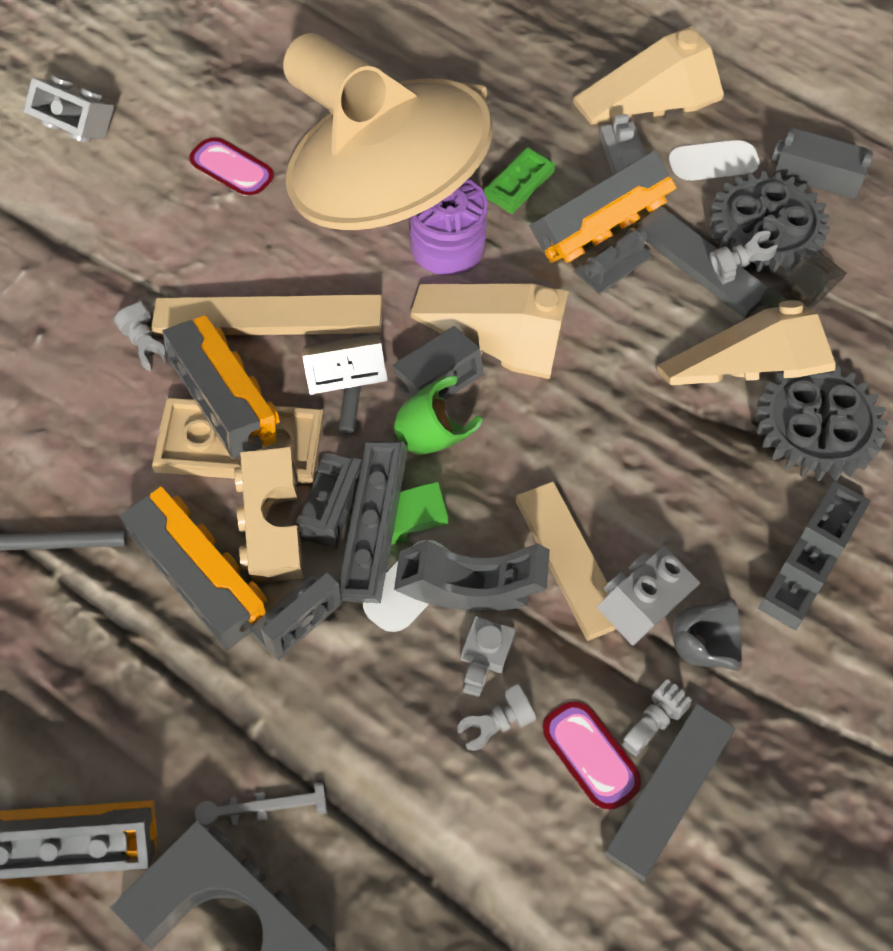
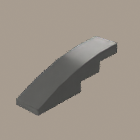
M834 481L758 609L790 628L797 630L871 500Z

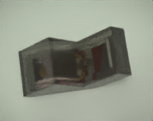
M820 251L801 257L786 281L768 287L760 300L770 308L779 307V304L783 301L796 300L803 302L805 306L812 309L847 273Z

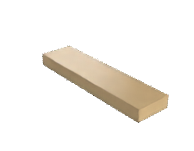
M550 482L516 495V504L536 543L550 549L549 568L586 640L589 641L617 630L596 608L608 596V593L603 589L608 583L555 483Z

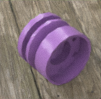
M468 179L462 186L438 204L410 217V250L414 260L425 270L438 275H457L469 271L480 262L485 253L488 200L482 188Z

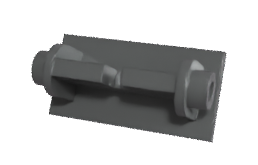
M642 228L629 229L622 237L596 255L588 258L574 272L600 295L653 256L644 247L647 240L646 232Z

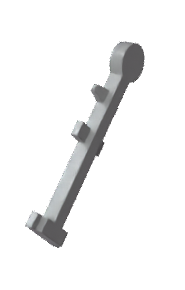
M324 782L314 783L315 793L266 800L265 792L256 793V801L238 804L236 797H231L230 805L217 807L211 801H205L196 807L195 819L203 827H211L217 823L219 818L231 817L233 826H237L240 815L257 813L258 822L267 821V811L314 804L317 806L318 815L327 814Z

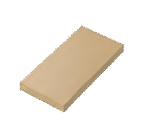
M166 398L152 463L154 473L235 479L234 468L241 467V457L232 460L194 399ZM275 406L279 416V424L275 425L277 442L268 446H262L258 450L290 447L295 462L296 484L313 485L324 420L323 409Z

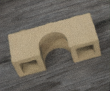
M291 448L240 452L241 467L234 468L236 490L237 492H243L244 506H237L239 531H246V545L239 547L242 571L249 572L255 584L303 579L301 538L297 526L277 527L266 521L269 511L276 504L298 500L295 462Z

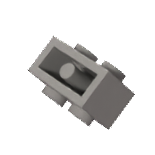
M52 75L51 80L32 78L24 113L40 119V124L46 127L68 131L71 138L89 143L91 138H106L114 105L101 100V93L81 87V91L72 87L73 81L57 75Z
M665 546L652 557L646 551L627 568L631 573L628 577L623 571L615 576L603 588L608 593V596L596 607L632 646L700 584Z

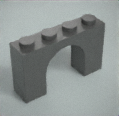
M198 821L110 907L151 951L193 908L215 898L236 899L246 903L260 916L263 928L261 951H329L334 945L332 940L317 925L313 923L307 929L294 917L300 910L281 890L273 896L261 884L266 876L251 860L246 857L240 863L228 852L233 844L216 826L213 825L207 831Z

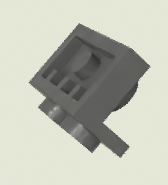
M327 572L319 579L314 575L308 576L250 627L252 636L277 660H280L341 605L339 583Z

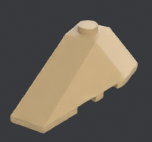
M690 26L663 37L575 96L573 103L592 125L613 122V117L616 115L628 114L630 120L633 114L652 112L654 117L664 115L665 110L682 108L683 113L692 112L722 100L724 93L711 47Z
M420 284L412 307L411 318L441 334L455 326L480 347L481 355L485 352L501 361V366L513 372L550 379L565 319L569 291L535 284Z
M796 300L783 301L779 304V307L765 309L657 365V372L670 385L719 382L723 380L724 374L745 377L746 380H759L760 372L783 371L784 378H793L835 370V360L818 313L805 306L803 302Z

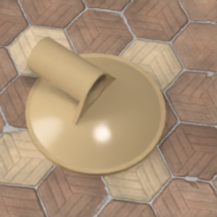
M307 33L299 36L290 44L286 51L283 68L289 83L326 107L330 112L299 143L290 159L286 172V188L293 205L304 218L312 223L338 230H362L386 226L405 220L429 209L451 195L471 177L485 158L492 140V118L483 98L470 87L451 80L431 78L396 82L378 68L317 33Z

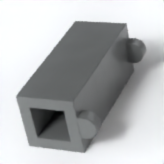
M790 127L786 140L778 139L772 157L773 161L778 162L774 176L777 172H780L782 179L788 180L793 176L796 183H806L810 187L856 199L872 160L873 150Z

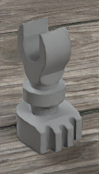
M770 231L756 233L744 246L738 244L732 247V252L726 246L710 252L711 265L722 285L735 279L737 265L742 268L748 265L749 261H767L774 257L778 244L767 249H763L758 245L769 240Z
M140 301L120 310L115 315L114 322L121 334L128 336L131 343L138 346L141 365L145 369L152 371L147 355L158 353L165 364L167 363V355L162 343L152 338V332L148 327L150 325L149 320L151 319L150 312L145 304H142Z
M666 679L651 696L655 705L650 704L645 709V716L628 733L622 746L636 757L659 729L664 730L669 725V717L674 720H679L691 706V698L686 696L682 689L679 690L676 684L672 685Z
M515 684L505 690L507 706L501 708L497 705L491 708V714L468 716L460 721L457 726L458 733L464 732L471 727H477L481 730V734L477 739L466 744L467 750L476 751L482 749L492 735L497 733L498 730H501L503 733L511 729L509 724L515 721L521 729L537 720L519 684Z

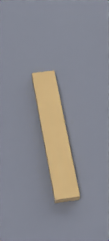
M382 295L156 298L151 329L154 337L163 336L162 330L189 320L193 321L195 318L206 315L214 328L220 327L225 336L381 333L383 300Z

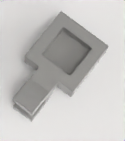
M475 616L461 653V660L471 663L464 682L466 684L463 693L480 698L489 670L502 674L516 629Z

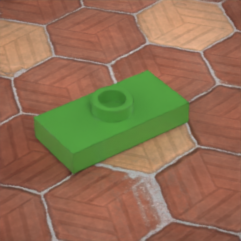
M526 147L484 188V194L489 201L513 214L554 173L555 163Z

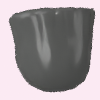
M728 599L714 604L692 606L678 614L673 625L674 648L681 659L695 666L726 668L734 671L741 669L743 661L738 605L735 599ZM697 635L705 639V647L697 639Z

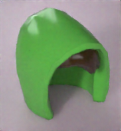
M457 376L441 377L421 388L409 397L398 411L393 427L396 440L404 442L409 452L420 455L442 451L463 441L480 427L483 419L478 415L466 426L455 423L447 415L446 400L440 398L438 393L442 389L456 384Z

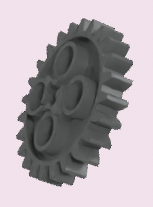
M762 171L760 178L756 179L751 172H748L745 181L736 176L732 185L725 183L722 192L716 193L709 214L711 216L709 228L714 229L712 239L721 240L719 248L726 246L731 250L732 247L738 244L744 246L760 231H770L769 240L758 245L763 249H767L778 244L776 254L770 260L749 261V264L751 262L756 263L757 272H760L764 265H769L771 272L776 274L779 265H782L787 272H791L794 263L802 268L807 259L812 261L815 259L817 252L822 250L830 227L827 226L830 216L823 214L826 206L825 203H815L818 193L806 194L805 191L808 185L805 183L796 187L794 185L795 177L792 176L785 182L782 181L780 172H777L774 179L768 177L766 171Z
M837 366L832 373L823 372L793 378H784L783 374L778 372L773 382L768 381L758 400L755 420L760 423L756 432L757 434L766 435L762 444L763 448L775 446L776 450L772 459L776 460L784 456L788 459L785 469L789 470L796 464L800 466L801 477H804L809 470L815 472L817 481H821L825 472H829L834 481H838L843 471L849 477H853L858 468L865 470L870 461L875 460L887 437L883 432L888 426V422L881 419L886 409L885 407L874 406L879 395H866L865 391L869 384L867 382L859 385L853 383L856 376L855 373L849 374L846 378L842 377L840 366ZM820 393L823 394V398H824V404H823V406H822V408H821V412H820L821 414L817 413L818 410H819V408H820V406H821V404H822V398H821ZM821 427L824 428V430H823V432H822V434H821V436H820V442H821V448H822V449H820V448L818 447V437H819L820 432H821Z

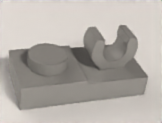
M628 114L614 116L613 125L600 126L599 136L612 175L646 156L634 122H628Z

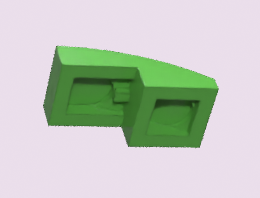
M438 482L400 492L391 545L408 541L409 533L448 525V515Z

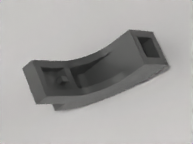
M426 540L399 551L394 590L428 604L452 609L503 611L528 606L529 595L547 589L550 549L537 543L503 556L477 558L453 553Z

